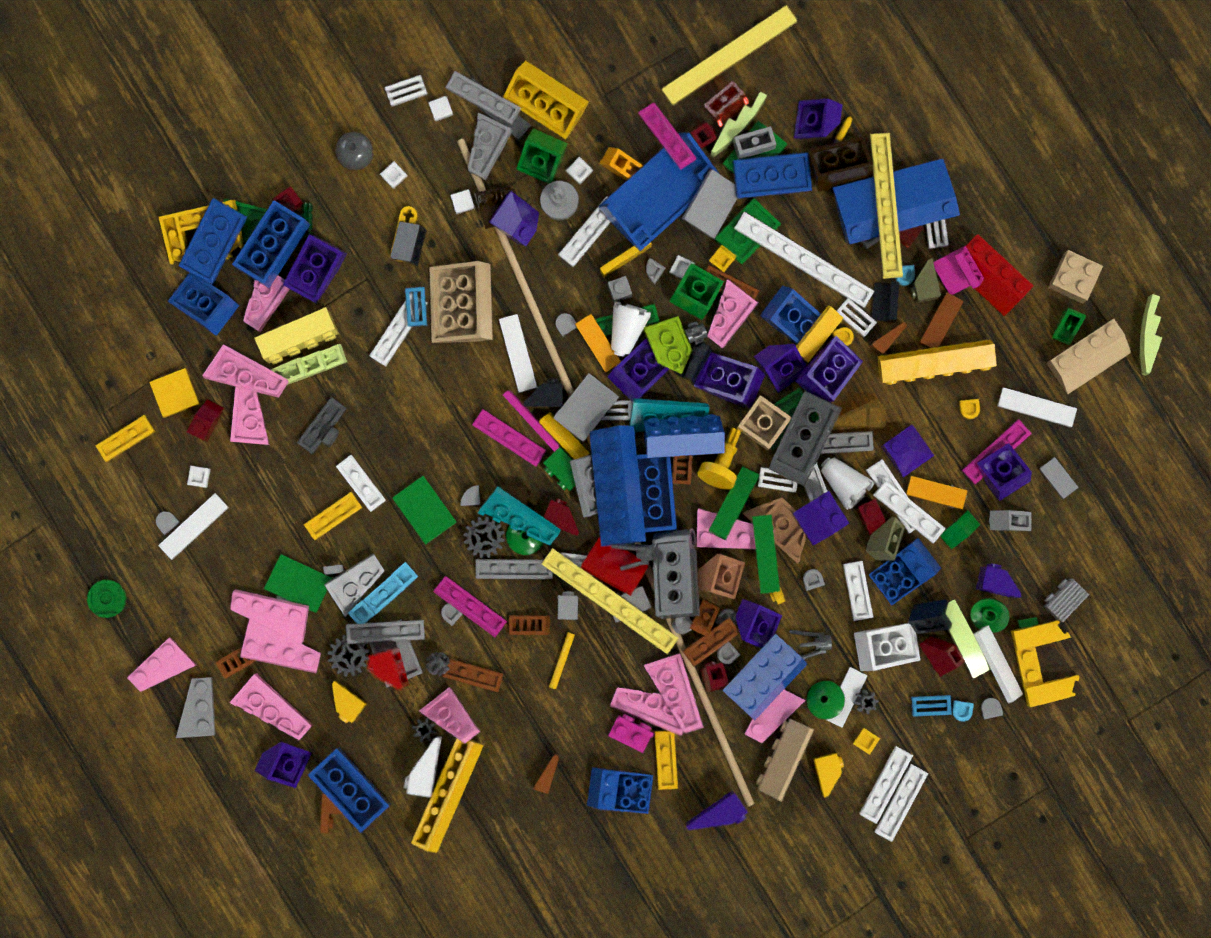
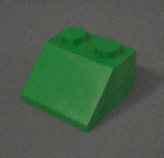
M533 128L526 139L517 170L546 183H552L568 143Z
M690 263L669 302L703 320L724 281Z

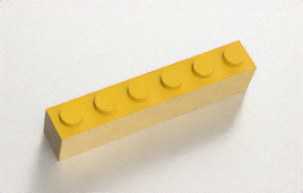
M991 340L877 356L880 380L888 385L895 384L900 380L911 382L921 377L931 379L935 377L934 375L951 376L954 372L970 373L974 369L990 370L991 367L996 366L995 344Z
M456 739L413 837L412 844L425 851L438 852L484 745L471 739L466 743Z

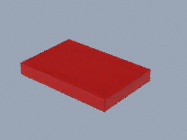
M599 537L582 563L581 569L631 596L649 568L650 563L649 565H640L620 570V567L641 561V559H637L636 555L624 549L601 546V538Z

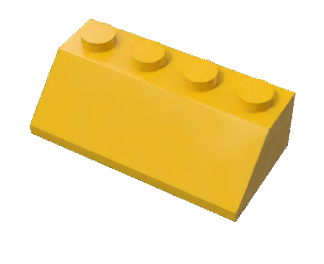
M527 61L515 71L503 96L504 99L519 106L521 111L564 139L569 136L589 101Z

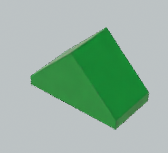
M1071 308L1064 310L1052 338L1070 345L1086 315Z
M967 510L948 526L940 537L950 549H953L968 538L980 526V523Z

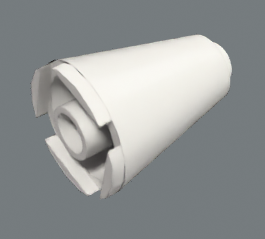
M621 302L614 303L611 349L614 350L615 355L625 357V354H630L648 322L651 312L629 304L622 306Z
M835 457L832 459L827 458L821 465L823 467L821 472L846 510L858 504L865 497L866 489L870 491L874 485L871 479Z

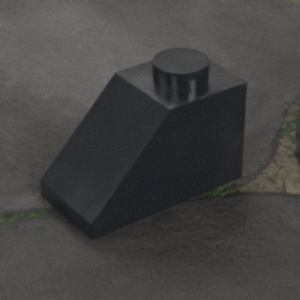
M547 378V381H544L525 400L524 407H562L563 381H559V378Z

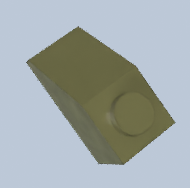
M929 259L913 282L912 288H910L911 297L915 299L916 303L938 299L941 296L933 259Z
M891 517L871 534L866 552L875 560H895L905 526L896 517Z

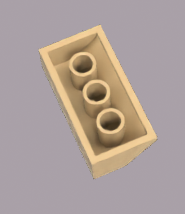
M1112 319L1046 364L1068 395L1130 354L1131 351L1125 334L1115 319Z
M790 718L788 722H783L780 729L783 733L780 739L776 738L772 746L774 750L772 757H767L764 764L766 770L764 774L759 775L756 782L759 791L779 801L783 799L813 732V729Z

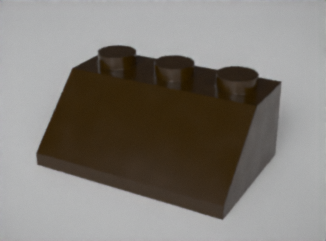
M863 136L808 149L812 175L818 192L873 177V162Z

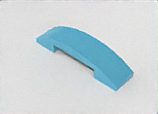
M405 562L364 600L352 608L348 614L357 624L367 623L405 590L418 575Z

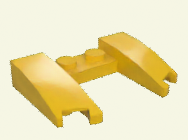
M235 200L222 202L237 210ZM208 206L159 217L170 264H174L175 261L180 262L188 248L185 231L198 228ZM241 231L226 259L233 257L231 252L238 246L240 249L244 247Z
M1058 620L1011 630L1026 703L1029 707L1075 696L1072 690L1074 682L1079 681V675L1047 682L1042 680L1035 647L1071 638L1068 632L1063 633L1058 627L1060 623Z

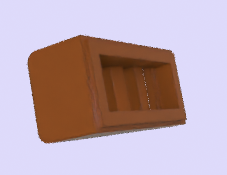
M905 322L899 324L873 342L870 348L880 356L883 355L906 328L907 324Z
M693 455L673 456V484L691 485ZM677 458L688 459V462L677 461ZM677 466L688 467V470L677 469ZM676 474H687V478L676 477Z
M509 615V635L550 634V615ZM516 619H519V631H516ZM524 619H527V631H524ZM532 620H535V631H532ZM540 620H542V630H541V631H540Z
M241 647L215 663L224 679H227L256 662V660L243 658L245 663L242 664L237 656L239 653L241 654ZM231 658H234L235 662L238 665L237 668H235V666L233 665L232 661L230 660ZM224 662H227L228 666L231 669L230 672L227 671L225 665L223 664Z
M555 754L551 758L536 782L534 790L549 793L559 755Z

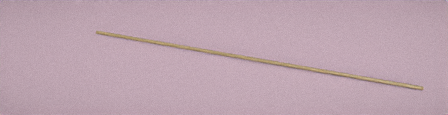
M460 139L457 143L467 166H469L471 154L465 140ZM471 173L478 191H486L482 179ZM494 227L560 379L563 381L567 395L570 397L574 389L508 238ZM589 435V436L587 437V441H588V443H589V445H590V447H591L590 435ZM649 566L646 576L655 594L654 572L651 566ZM666 619L671 633L679 638L676 642L747 807L755 803L695 666L693 667L682 652L686 649L682 636L674 631L672 627L673 619Z

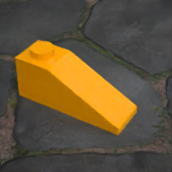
M610 147L600 162V165L626 181L643 166L620 149Z

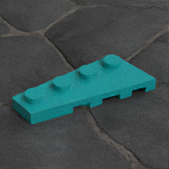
M633 399L629 426H634L635 434V432L644 431L643 420H649L650 418L668 419L669 417L687 418L688 416L705 417L709 414L710 407L707 403Z
M498 486L478 511L480 515L484 516V514L493 517L492 520L498 523L501 521L505 522L516 531L523 530L527 532V536L548 545L555 540L561 529Z

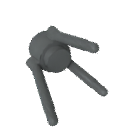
M634 543L611 545L612 548L635 550L637 559H641V561L620 567V570L640 565H649V560H654L653 545Z
M789 631L791 634L817 637L814 638V642L799 644L800 647L815 646L817 650L802 655L803 659L818 654H826V650H832L831 636L824 635V632Z

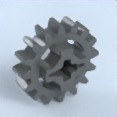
M478 517L477 523L472 520L473 526H466L469 532L463 534L465 537H468V540L464 541V544L470 545L467 550L473 549L474 556L480 553V558H483L484 554L491 558V552L497 555L496 549L503 548L500 542H505V539L501 538V535L505 534V532L499 531L501 524L495 526L496 521L492 520L489 522V517H486L485 521ZM480 525H487L483 530L476 529ZM493 529L497 533V541L492 537ZM476 533L483 535L488 533L487 537L492 543L489 541L480 542L481 538ZM472 534L476 536L477 543L475 546L472 543ZM486 545L493 546L489 550H481Z
M343 635L342 641L338 638L335 639L337 645L331 644L330 646L333 648V651L328 652L329 655H332L328 662H334L331 668H338L337 674L344 671V676L346 677L349 672H351L352 676H355L356 670L362 673L361 667H367L365 660H369L366 653L370 652V649H364L367 643L356 644L360 649L355 650L351 647V644H347L346 635ZM341 645H343L342 652L339 655H337V650ZM347 650H349L350 653L354 654V656L351 657V661H349L348 658L344 657V655L347 654ZM362 656L360 663L355 666L357 658ZM338 662L346 663L348 669L342 667Z

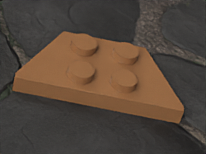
M781 497L743 513L752 523V516L772 514L775 544L797 564L800 562L806 535L792 514L796 510Z

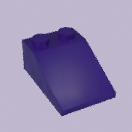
M309 234L283 285L317 303L338 272L347 253L321 238Z
M834 336L806 366L796 379V382L806 392L808 391L829 402H833L863 361L837 336Z
M646 338L613 369L608 378L633 402V399H640L669 368L657 363Z
M711 353L697 377L694 387L733 404L751 409L765 374L756 366Z
M732 790L687 821L685 825L688 830L727 825L734 822L738 824L746 818L745 814L748 812Z

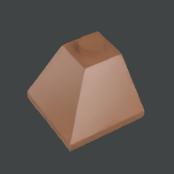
M717 554L699 568L698 589L735 599L745 562Z

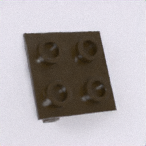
M505 186L474 193L485 229L494 227L489 221L508 192L512 191L516 194L514 188Z

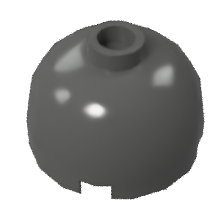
M348 132L341 136L336 143L335 154L338 162L348 170H361L370 164L373 158V146L365 135L359 132Z

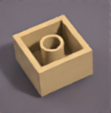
M1068 250L1063 254L1048 288L1083 304L1088 300L1103 266Z
M760 395L737 429L768 451L792 417Z

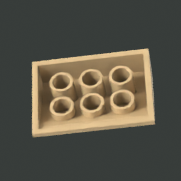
M475 261L430 267L432 343L493 340L490 264Z

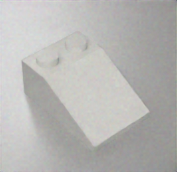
M909 623L854 633L860 671H874L920 661L916 632Z
M437 736L410 773V776L406 777L404 788L408 789L407 794L432 796L441 736Z

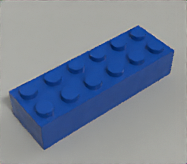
M614 426L589 431L601 546L645 542L634 426Z

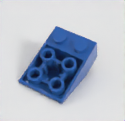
M917 538L897 553L895 560H887L871 572L869 576L889 603L893 605L936 575L941 567L920 539Z
M592 767L587 806L596 809L648 814L653 775Z

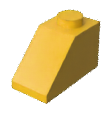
M334 681L332 686L336 712L340 714L338 717L345 723L349 721L353 723L368 703L338 681Z
M837 753L813 758L823 797L829 796L842 773L841 768L844 767L842 757L838 756Z

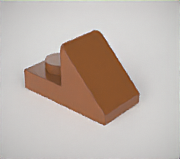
M702 600L699 606L700 616H694L690 629L707 637L720 607Z
M323 793L320 833H329L330 829L334 827V817H331V814L343 813Z

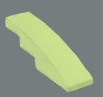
M760 92L752 108L744 105L736 121L728 119L711 151V156L715 157L733 142L734 137L739 136L746 129L766 100V94Z
M1154 294L1148 297L1140 333L1142 375L1145 376L1151 372L1162 337L1155 335L1161 317L1154 315L1160 296Z
M337 344L303 358L294 359L271 369V371L288 379V384L344 364L347 360L341 344Z
M954 599L948 603L946 615L952 622L951 629L948 632L965 659L964 663L972 678H975L989 671L990 668Z

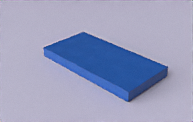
M808 153L733 160L737 199L812 191Z
M212 198L178 266L208 283L214 284L248 216Z

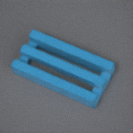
M425 287L405 288L408 327L427 326ZM420 291L423 321H419L417 292ZM410 292H413L415 322H412Z
M951 695L911 697L912 716L952 715ZM947 700V703L916 704V701ZM947 707V711L917 712V708Z

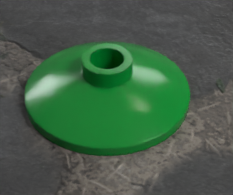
M509 525L506 539L509 547L514 552L521 555H530L537 552L543 545V542L530 536L528 539H523L521 535L525 531H516L510 528L511 525Z
M985 598L973 605L971 620L978 629L989 625L992 633H996L1008 625L1009 611L1002 602L992 598Z
M818 682L810 688L807 694L808 709L817 718L824 720L832 719L838 716L844 708V692L834 682ZM823 696L828 697V701L826 703H822L821 701Z

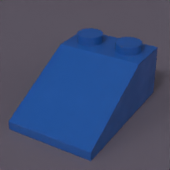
M192 273L187 275L168 300L170 304L215 336L218 335L239 307L228 295Z
M782 285L760 316L797 345L821 313L794 289Z

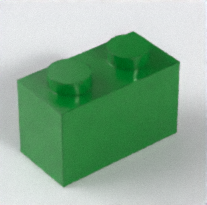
M559 447L543 462L546 466L544 470L550 477L554 475L559 480L557 484L564 491L566 489L571 491L576 486L570 463L572 459Z

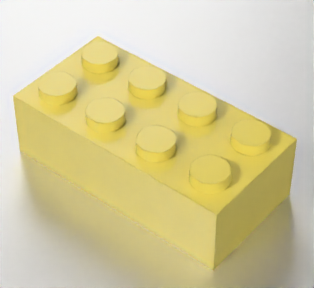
M325 307L255 337L263 359L274 365L282 362L283 357L288 355L293 357L300 354V350L304 348L312 349L317 347L318 342L323 340L328 342L335 339V335L339 334L331 313Z

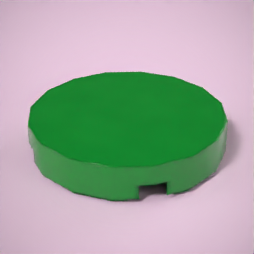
M113 580L98 581L88 591V607L99 617H114L122 612L126 605L127 597L125 590L119 583Z

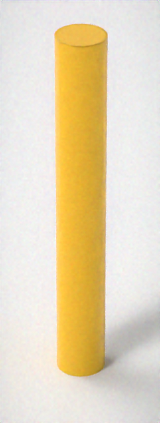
M567 633L549 685L550 688H557L575 636L572 633Z

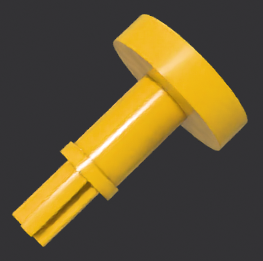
M730 429L725 441V453H718L714 463L703 462L697 475L702 481L724 490H730L734 487L737 477L729 470V466L734 454L737 452L735 446L741 434L740 430Z

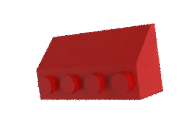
M977 234L966 246L984 277L981 285L974 289L1000 314L1005 316L1034 285Z
M399 648L369 656L367 666L369 672H373L375 677L398 690L409 685Z

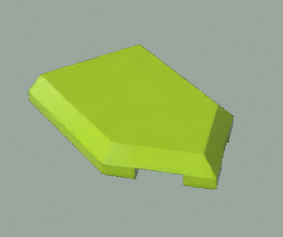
M679 316L644 327V332L657 363L682 374L693 350Z

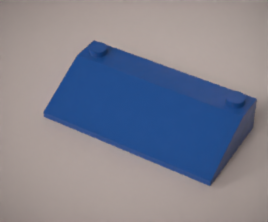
M679 133V136L696 156L695 161L680 170L666 150L662 148L598 206L608 220L639 251L644 249L688 209L709 170L712 169L719 174L690 133Z
M944 159L893 171L899 231L960 215L957 199ZM874 177L833 187L845 243L853 244L879 237Z

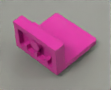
M966 246L933 262L936 272L951 295L969 286H972L974 289L980 286L984 279Z
M623 714V716L618 715L608 736L643 753L650 738L653 737L652 728L642 722L640 725L634 723V718Z

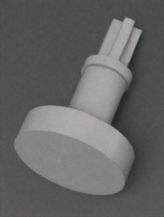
M555 181L548 184L541 193L540 202L542 210L548 217L554 220H565L571 217L578 207V194L575 188L564 181Z

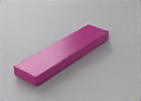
M654 102L638 112L641 119L680 170L696 160V156Z
M507 390L503 396L555 452L559 447L561 448V445L547 432L535 416L524 407V404L514 393Z
M482 409L472 424L535 467H537L546 453L545 449L484 409Z
M1018 419L969 463L962 472L974 485L983 478L977 466L978 462L1008 443L1015 449L1032 433Z
M447 576L442 579L433 591L493 637H496L507 623L505 619Z

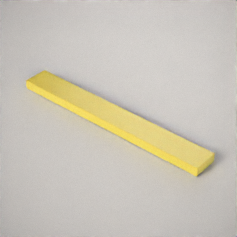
M786 5L662 89V92L673 106L797 22L796 18Z
M890 133L870 134L883 279L903 277Z
M553 548L542 562L544 567L666 654L669 653L679 639Z

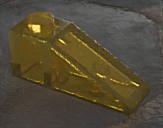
M871 400L870 404L862 405L838 416L834 427L883 429L886 424V404H881V401Z

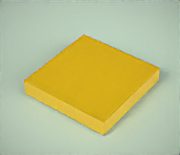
M186 368L150 382L163 418L200 404Z

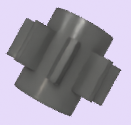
M697 321L688 324L689 329H686L685 333L689 343L694 342L695 346L704 343L703 338L708 337L704 324L698 325Z
M436 651L426 658L428 661L426 668L432 675L438 674L441 676L450 669L447 666L450 660L442 652L438 654Z
M863 689L862 694H855L857 698L853 704L858 706V712H862L864 709V713L869 714V710H876L875 705L879 700L873 698L875 696L874 692L868 694L867 690Z
M428 718L423 723L418 719L419 725L412 727L417 732L413 736H420V742L426 737L430 741V734H436V731L432 730L435 723L430 725ZM427 725L429 732L422 735V731L419 728Z

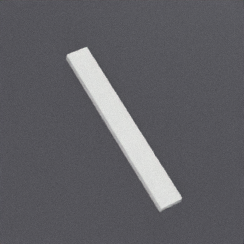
M745 212L734 228L863 308L874 293L872 289Z

